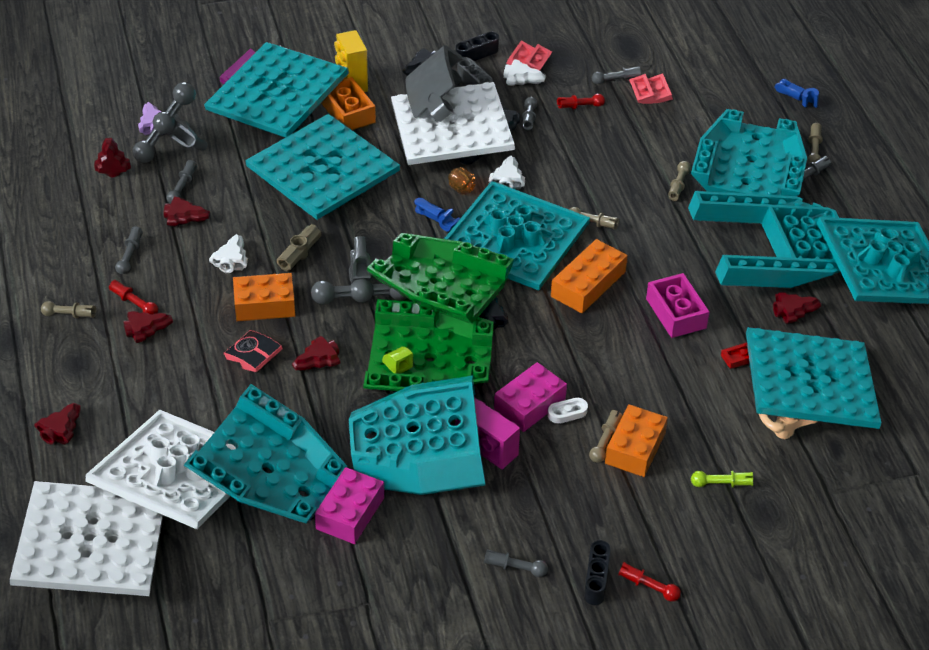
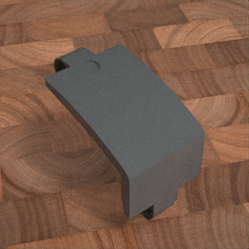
M443 45L406 76L407 96L413 116L416 119L427 109L436 122H442L453 113L452 106L442 97L462 81L459 73L451 67L463 58L459 53L446 45Z

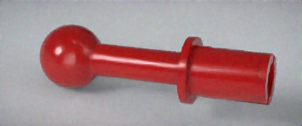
M595 94L592 98H577L576 95H572L571 97H558L557 105H560L558 106L559 109L571 107L576 109L578 105L592 104L594 106H603L605 103V98L601 94Z
M113 280L110 283L109 290L120 296L122 301L128 299L143 309V312L151 315L158 313V306L155 303L145 302L132 293L133 289L131 287H126L117 280Z
M623 562L618 573L619 576L635 582L636 586L640 582L663 593L664 598L668 601H676L680 598L681 591L677 585L660 583L644 575V569L641 571Z

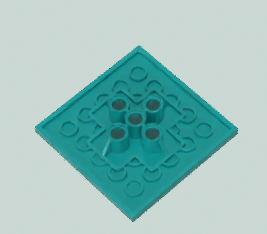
M266 42L204 104V107L210 112L286 138L349 74L347 67Z
M330 114L321 117L245 160L248 168L316 220L400 171V164Z
M491 181L444 239L468 242L474 246L486 248L492 252L513 258L514 262L508 279L540 290L589 224L590 217Z
M833 217L818 218L816 223L855 301L929 304V241L918 222Z
M747 328L746 339L756 413L880 428L882 422L864 342L760 328Z

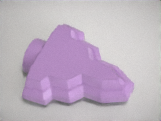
M147 102V104H144L143 116L138 124L140 133L144 135H150L153 131V118L157 113L161 112L156 106Z

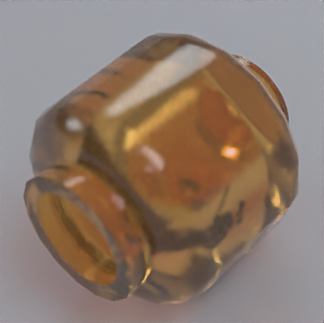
M455 168L448 176L449 186L460 194L470 193L475 188V176L466 168Z

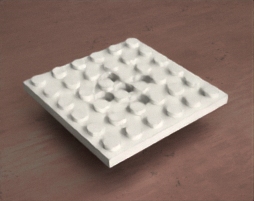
M494 82L451 89L442 98L452 106L453 113L442 122H436L428 109L416 119L413 116L407 94L391 96L408 165L515 150L514 141Z
M162 410L156 412L86 474V482L195 529H198L230 497L184 466L195 450L199 451L214 432ZM226 444L229 449H236L234 445Z
M34 481L10 576V585L149 596L163 515L97 486Z

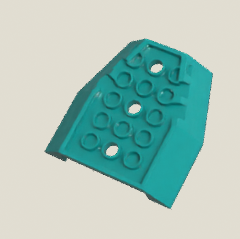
M726 109L700 138L691 175L706 191L797 196L800 194L807 155L796 121L779 118L777 129L742 123L744 112Z
M473 376L410 385L351 412L349 431L354 471L384 481L385 490L420 495L486 485L480 451ZM455 419L461 421L457 426L450 425L451 421ZM411 426L419 427L416 432L408 431ZM371 432L377 433L372 439L366 438Z
M252 384L240 396L236 407L199 451L195 450L184 464L186 468L241 503L306 524L314 517L315 512L344 468H347L342 459L302 416ZM226 444H232L236 449H229ZM267 467L272 473H266L262 468ZM298 491H304L308 496H301Z

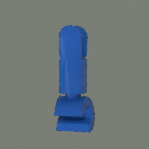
M782 79L780 83L775 84L777 92L799 101L802 100L804 107H807L808 102L813 103L815 108L818 107L819 91L817 89L808 88L805 90L786 79Z
M424 198L415 199V212L439 222L440 227L446 232L450 231L461 219L459 217L455 219L451 216L453 209H448L445 212L444 209L431 204Z

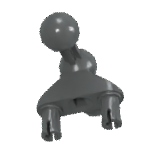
M181 82L174 87V100L166 112L162 111L154 116L152 121L154 129L146 141L142 140L134 145L132 152L138 162L147 163L154 158V145L162 134H168L187 148L194 147L201 151L207 148L208 143L198 138L197 134L190 128L189 123L177 115L182 105H188L195 99L196 92L190 83Z
M364 236L354 238L355 249L350 251L349 279L351 285L333 286L330 282L322 280L316 282L311 288L312 299L321 305L328 304L334 298L352 297L356 302L360 303L367 302L372 296L390 295L399 301L407 299V297L402 296L399 292L385 284H372L370 282L371 274L367 271V267L371 264L370 255L366 251Z

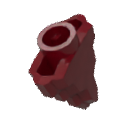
M105 138L102 144V151L98 153V159L94 162L95 171L107 174L109 177H117L122 172H127L128 169H131V163L125 157L124 152L118 150V144L113 138Z
M174 196L171 204L165 203L164 218L167 219V225L169 226L187 224L190 221L201 222L209 219L210 211L200 206H195L193 203L185 201V199Z
M785 292L775 294L776 301L773 303L774 315L782 317L785 324L796 322L798 318L804 317L806 313L813 312L821 307L820 300L815 297H800L796 294L788 295Z
M135 311L128 312V320L123 321L126 336H133L136 343L146 340L147 337L154 335L156 331L162 330L173 323L171 315L164 313L151 315L146 312L139 313Z
M320 336L311 341V345L305 348V353L299 355L292 363V366L295 370L299 371L312 367L336 366L340 364L338 358L339 348L334 340L327 342L325 338Z
M77 403L69 404L60 412H53L47 418H41L34 424V427L40 432L41 438L46 443L51 445L56 441L65 445L74 436L75 421L79 417L81 405Z

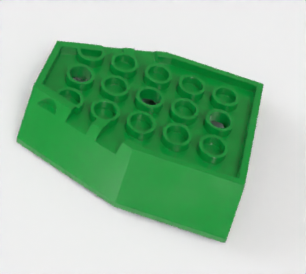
M401 233L393 241L392 255L386 261L375 259L367 267V271L375 279L391 289L393 288L402 296L409 298L418 306L473 324L504 288L514 259L504 254L492 252L486 248L474 246L468 242Z
M377 299L373 342L363 388L399 391L414 384L473 376L474 384L489 382L494 322L478 317L473 324L418 306L414 302ZM400 347H406L413 353V367L400 374L393 373L382 362L383 356ZM428 358H433V359H435V360H434V361H427L426 359H428ZM468 361H473V362H475V363H474V364H467L466 362H468Z

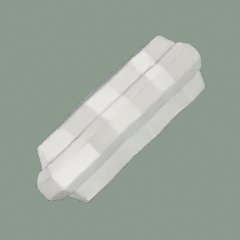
M514 59L512 65L506 64L504 70V78L507 79L506 83L509 86H514L515 84L524 85L526 83L540 84L546 78V75L541 71L530 68L527 64Z
M512 156L507 157L503 161L502 166L496 168L495 172L491 173L489 177V182L494 181L512 189H520L525 186V177L522 176V171L518 169V163L515 157Z
M236 234L229 239L226 245H223L211 255L209 261L225 273H231L234 270L242 271L246 268L248 258L246 257V251L243 249L244 242L242 236Z

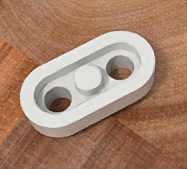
M572 398L553 403L548 408V418L554 423H564L583 418L587 414L588 404L582 398Z

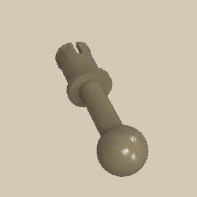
M813 123L811 126L808 141L812 144L811 154L807 158L808 164L821 159L818 151L819 144L822 143L823 138L821 136L822 125L819 123Z
M682 161L677 166L678 176L670 183L671 188L668 193L670 200H678L681 191L685 188L683 180L685 175H688L692 169L691 164L687 161Z
M578 207L569 209L590 217V222L597 223V227L604 226L616 230L619 224V218L605 216L604 213H600L597 216L581 212Z
M46 301L41 305V312L45 316L60 313L72 314L74 318H94L95 314L92 313H96V306L80 305L79 303H74L73 306H58L51 301Z
M616 410L610 412L606 423L601 427L604 433L598 445L589 452V457L593 462L600 463L606 457L605 448L623 416L621 413L616 416L618 412Z

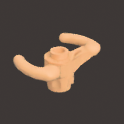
M759 414L762 422L781 439L790 438V436H793L795 429L801 426L818 422L778 416L776 422H773L768 415Z

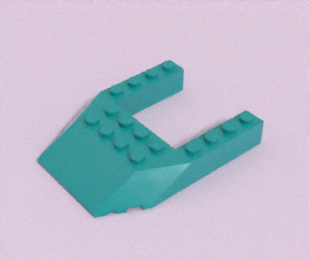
M695 191L688 206L692 219L697 221L762 224L776 257L722 255L715 271L721 285L792 288L840 272L816 223L819 217L839 218L836 210L823 207L814 202L812 205L802 202L803 198L797 196Z

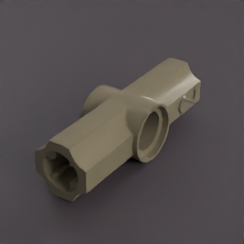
M311 224L299 235H295L290 239L288 248L277 258V264L282 270H291L299 260L307 258L308 250L321 237V231L318 227Z

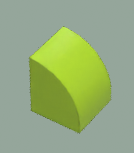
M400 347L384 355L382 362L393 373L400 374L413 367V353L406 347Z

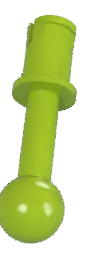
M696 471L691 476V482L696 487H704L707 483H731L732 488H734V485L753 486V472L734 473V471H731V475H706L703 471Z

